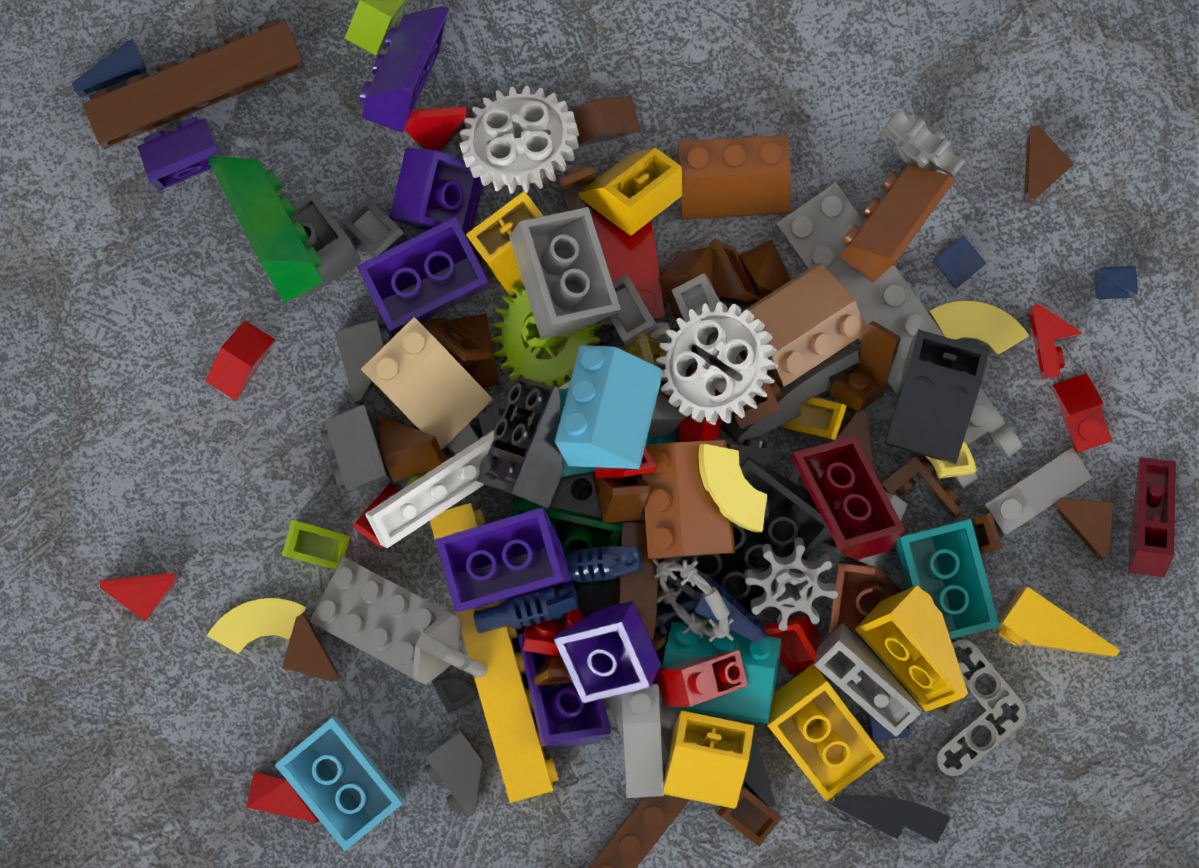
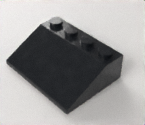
M748 457L740 466L744 478L754 489L767 494L762 532L750 531L732 522L735 553L661 559L659 563L674 560L675 563L683 566L684 560L687 561V565L697 561L698 564L694 568L697 569L698 575L703 579L709 576L756 618L759 614L755 615L752 613L750 602L752 599L760 597L765 589L760 585H747L744 573L747 569L754 572H764L770 567L771 563L764 558L763 546L770 544L776 556L787 557L795 549V539L800 537L805 545L802 558L806 561L830 531L809 491ZM672 571L677 579L674 580L670 575L667 579L694 598L699 587L696 584L692 586L691 582L688 581L682 586L680 583L684 578L681 577V572Z

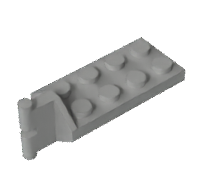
M342 557L309 622L425 685L430 683L450 665L477 678H483L486 675L487 666L459 651L460 617Z

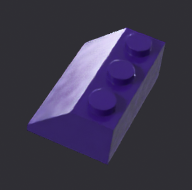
M440 6L405 14L398 28L393 26L390 28L385 41V47L388 50L385 55L378 54L372 70V74L375 75L373 82L366 81L360 94L359 101L364 103L362 118L398 132H404L440 53L449 8Z
M456 217L357 266L392 337L414 317L418 321L429 319L490 288L489 282Z
M543 507L435 539L455 612L468 611L572 580L562 544Z
M524 634L518 636L541 745L560 749L589 745L610 735L611 730L604 698L582 703L573 682L534 686L533 678L549 655L524 651Z

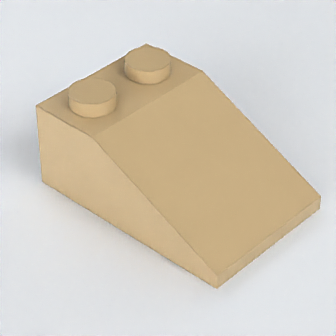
M415 317L361 368L363 373L420 431L436 437L442 450L478 413L483 411L493 401L489 394Z

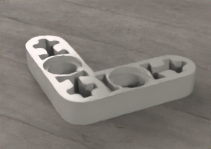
M965 639L955 640L951 643L953 649L957 646L960 649L969 648L970 653L967 658L973 666H976L979 660L983 664V667L973 671L967 680L963 673L970 670L964 663H958L967 690L984 711L938 749L935 756L936 765L942 773L950 776H959L967 771L1016 730L1026 717V707L976 645ZM983 673L990 674L995 680V688L988 695L980 694L975 688L976 678ZM1005 703L1008 706L1015 704L1018 708L1014 712L1017 717L1016 720H1003L998 726L1003 728L1004 731L998 734L995 726L986 720V717L991 713L993 720H996L1003 714L1002 704ZM978 725L986 726L991 733L990 741L982 747L973 744L970 737L971 731ZM963 737L967 747L976 752V754L970 758L969 753L965 752L958 759L961 764L959 768L956 769L953 766L946 768L943 764L947 760L944 755L945 752L948 750L952 753L958 752L963 746L958 744L957 741Z

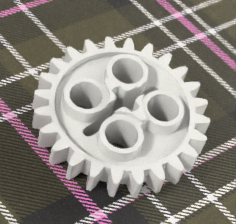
M525 86L522 94H517L515 88L510 87L509 96L504 97L498 90L496 91L497 100L492 102L488 98H483L484 109L472 108L474 118H465L466 129L460 131L462 138L460 148L466 168L470 167L474 178L480 176L482 185L486 186L493 181L495 191H499L506 184L510 194L514 193L517 185H522L524 192L528 193L530 183H535L541 189L543 188V178L547 177L555 182L554 171L564 172L567 170L565 160L574 161L573 149L579 147L577 124L575 123L573 112L568 111L566 102L558 103L555 93L545 98L543 88H539L533 95L530 93L529 86Z
M718 302L714 312L705 303L702 307V315L690 309V321L686 323L684 320L677 318L676 321L680 330L678 332L673 330L666 331L672 338L671 343H660V347L667 352V356L656 359V362L666 367L665 370H662L661 380L667 381V383L661 387V391L667 395H672L668 402L674 407L680 406L679 412L686 417L692 413V418L700 423L706 417L709 423L715 425L719 415L723 421L730 423L731 412H735L743 418L745 417L743 406L748 404L756 409L757 404L754 400L756 394L767 397V393L761 388L763 383L770 384L775 381L767 375V370L776 369L778 366L775 362L768 359V357L777 353V349L772 345H766L773 337L767 331H762L765 327L763 322L759 319L753 321L754 315L747 309L741 314V308L736 304H732L729 310H727L726 305ZM718 331L717 340L713 344L707 345L708 336L712 332ZM696 345L718 361L723 362L729 368L741 374L742 380L737 381L716 366L711 365L705 359L693 353L691 347ZM743 350H748L746 360L743 363L736 364L737 355ZM697 362L696 372L686 377V370L689 365ZM723 381H727L725 391L721 395L715 396L716 386Z

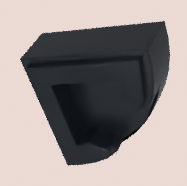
M442 677L432 681L448 714L480 698L477 689L463 679Z

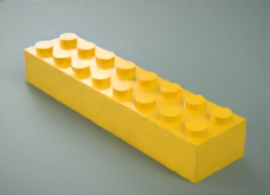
M468 503L443 511L431 519L430 524L434 538L438 539L485 525L486 520L481 509L475 510L474 505ZM505 600L468 611L456 612V615L461 618L460 629L468 656L487 666L486 675L483 678L474 676L509 802L513 803L553 791V782L559 781L553 758L546 760L542 747L545 745H541L538 726L532 712L534 708L530 689H526L522 676L526 674L522 652H515L512 639L518 638L517 629L507 626L479 634L475 625L474 610L498 606L505 603Z

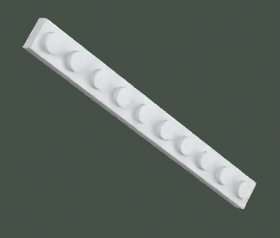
M659 322L656 329L619 349L662 368L664 366L656 362V359L667 356V352L660 347V343H671L672 338L666 332L670 330L668 323ZM570 381L559 387V389L569 388ZM494 430L365 514L381 546L389 548L484 485L478 482L477 479L480 474V463L484 456L488 454L493 442Z

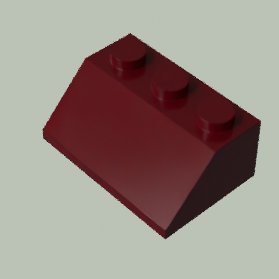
M856 435L793 452L791 457L839 551L856 560L888 552L905 529Z

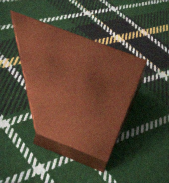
M839 561L835 580L838 596L836 599H833L829 633L835 631L843 623L857 637H861L855 628L882 600L903 592V590L874 565Z

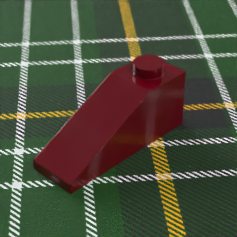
M1139 458L1129 539L1128 573L1165 578L1174 557L1176 462Z

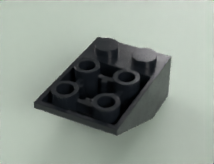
M918 329L910 343L885 444L956 465L982 383L989 349Z
M523 377L518 378L517 383L509 392L508 405L504 415L495 426L494 439L489 452L480 463L478 482L513 497L549 508L563 474L562 454L555 443L560 423L559 388Z

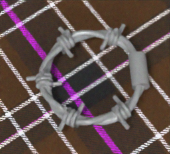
M656 559L652 560L657 566V574L654 577L658 578L662 588L661 596L657 599V603L663 599L664 603L671 604L677 615L689 625L683 631V634L691 630L695 634H699V638H703L702 633L711 636L709 638L710 642L716 637L724 638L727 636L731 641L734 639L729 634V625L734 621L732 618L728 621L730 611L717 588L710 587L706 580L697 574V569L694 568L698 564L697 561L687 565V561L684 560L683 566L675 563L674 560L661 563ZM672 571L681 572L680 575L684 578L680 583L682 586L688 581L691 582L692 586L696 584L704 592L703 596L714 616L719 620V623L716 624L712 619L708 618L702 621L695 617L694 613L690 615L676 602L677 595L682 589L679 588L675 592L673 588L667 587V577L669 575L674 580L677 579ZM709 622L714 628H705V625Z

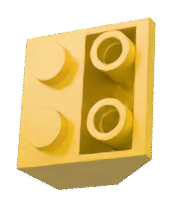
M657 148L633 152L581 190L579 198L631 236L682 196V166Z
M524 191L466 234L470 245L511 297L516 294L512 289V285L525 286L509 237L519 221L543 217V214Z
M681 710L673 726L662 794L735 809L749 762L754 725Z

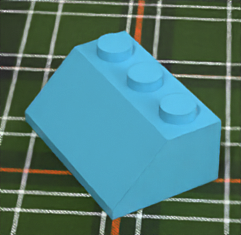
M579 347L555 443L568 466L640 468L663 375L661 368L617 347Z
M337 716L329 719L275 764L276 768L344 851L349 849L406 802Z

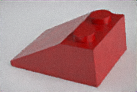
M599 212L590 213L612 283L628 274L653 318L665 317L661 285L658 281L660 276L652 221H649L630 236ZM609 317L599 321L601 325L613 324Z

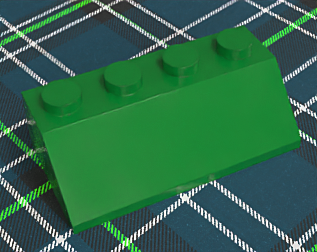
M213 156L208 159L260 264L284 303L323 283L324 281L317 270L323 264L313 246L306 249L304 242L309 240V237L299 220L294 223L292 222L290 217L296 214L286 194L279 197L277 191L283 187L273 169L266 172L259 159Z

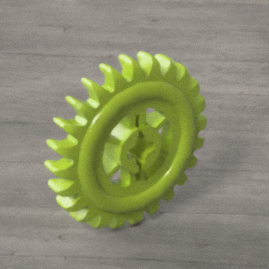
M514 284L512 289L516 292L517 297L502 296L503 300L510 306L509 309H495L505 319L504 322L491 324L502 331V335L491 338V341L503 344L504 346L501 350L496 351L494 356L508 358L505 363L500 365V369L507 371L514 369L513 373L508 377L512 381H517L519 377H523L557 388L558 386L561 387L570 381L579 347L592 346V344L600 342V337L594 335V331L601 327V323L596 322L573 333L541 339L525 287ZM566 337H568V341L564 349L559 353L557 348H559L564 343ZM546 350L552 358L541 359L540 357Z

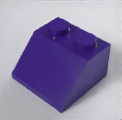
M198 117L188 118L177 124L179 129L167 134L164 131L152 133L144 138L145 143L137 146L146 175L150 183L158 191L211 170L212 167L208 159L213 156L223 157L211 127L205 118L201 120Z
M406 148L389 218L416 228L430 230L456 217L466 236L474 226L483 188L480 176L474 178L470 167L466 168L463 160L436 150Z
M633 601L599 609L554 638L582 703L648 688L651 686L661 666Z

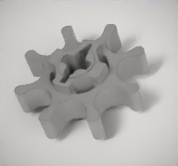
M900 110L893 114L881 131L884 137L897 144L895 152L907 164L950 175L954 178L965 163L964 159L948 150L951 142L940 131L926 125L925 121L920 118L913 123Z
M800 537L795 539V549L787 557L776 556L772 551L771 545L765 544L762 548L763 555L771 563L770 567L764 572H754L747 569L744 573L747 585H760L765 589L760 597L751 600L752 613L757 615L769 606L778 608L781 611L777 618L778 627L782 631L787 629L789 615L796 611L808 614L812 624L819 623L818 611L811 605L813 600L819 596H827L831 599H836L838 596L834 583L824 584L817 580L822 571L832 567L830 555L823 554L821 558L814 562L805 561L802 558L805 545Z

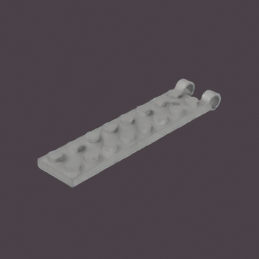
M835 182L777 222L776 226L807 270L817 263L823 264L856 300L865 326L869 322L875 321L900 336L901 340L887 381V385L897 397L910 343L918 329L940 336L944 335L895 265L891 266L872 283L839 257V254L846 246L841 242L846 233L854 224L860 227L864 221ZM863 335L856 339L859 345H861ZM980 387L964 442L968 446L988 432L1001 453L1008 458L1023 448L1014 431L1005 423ZM976 473L952 477L961 489H964L978 479Z

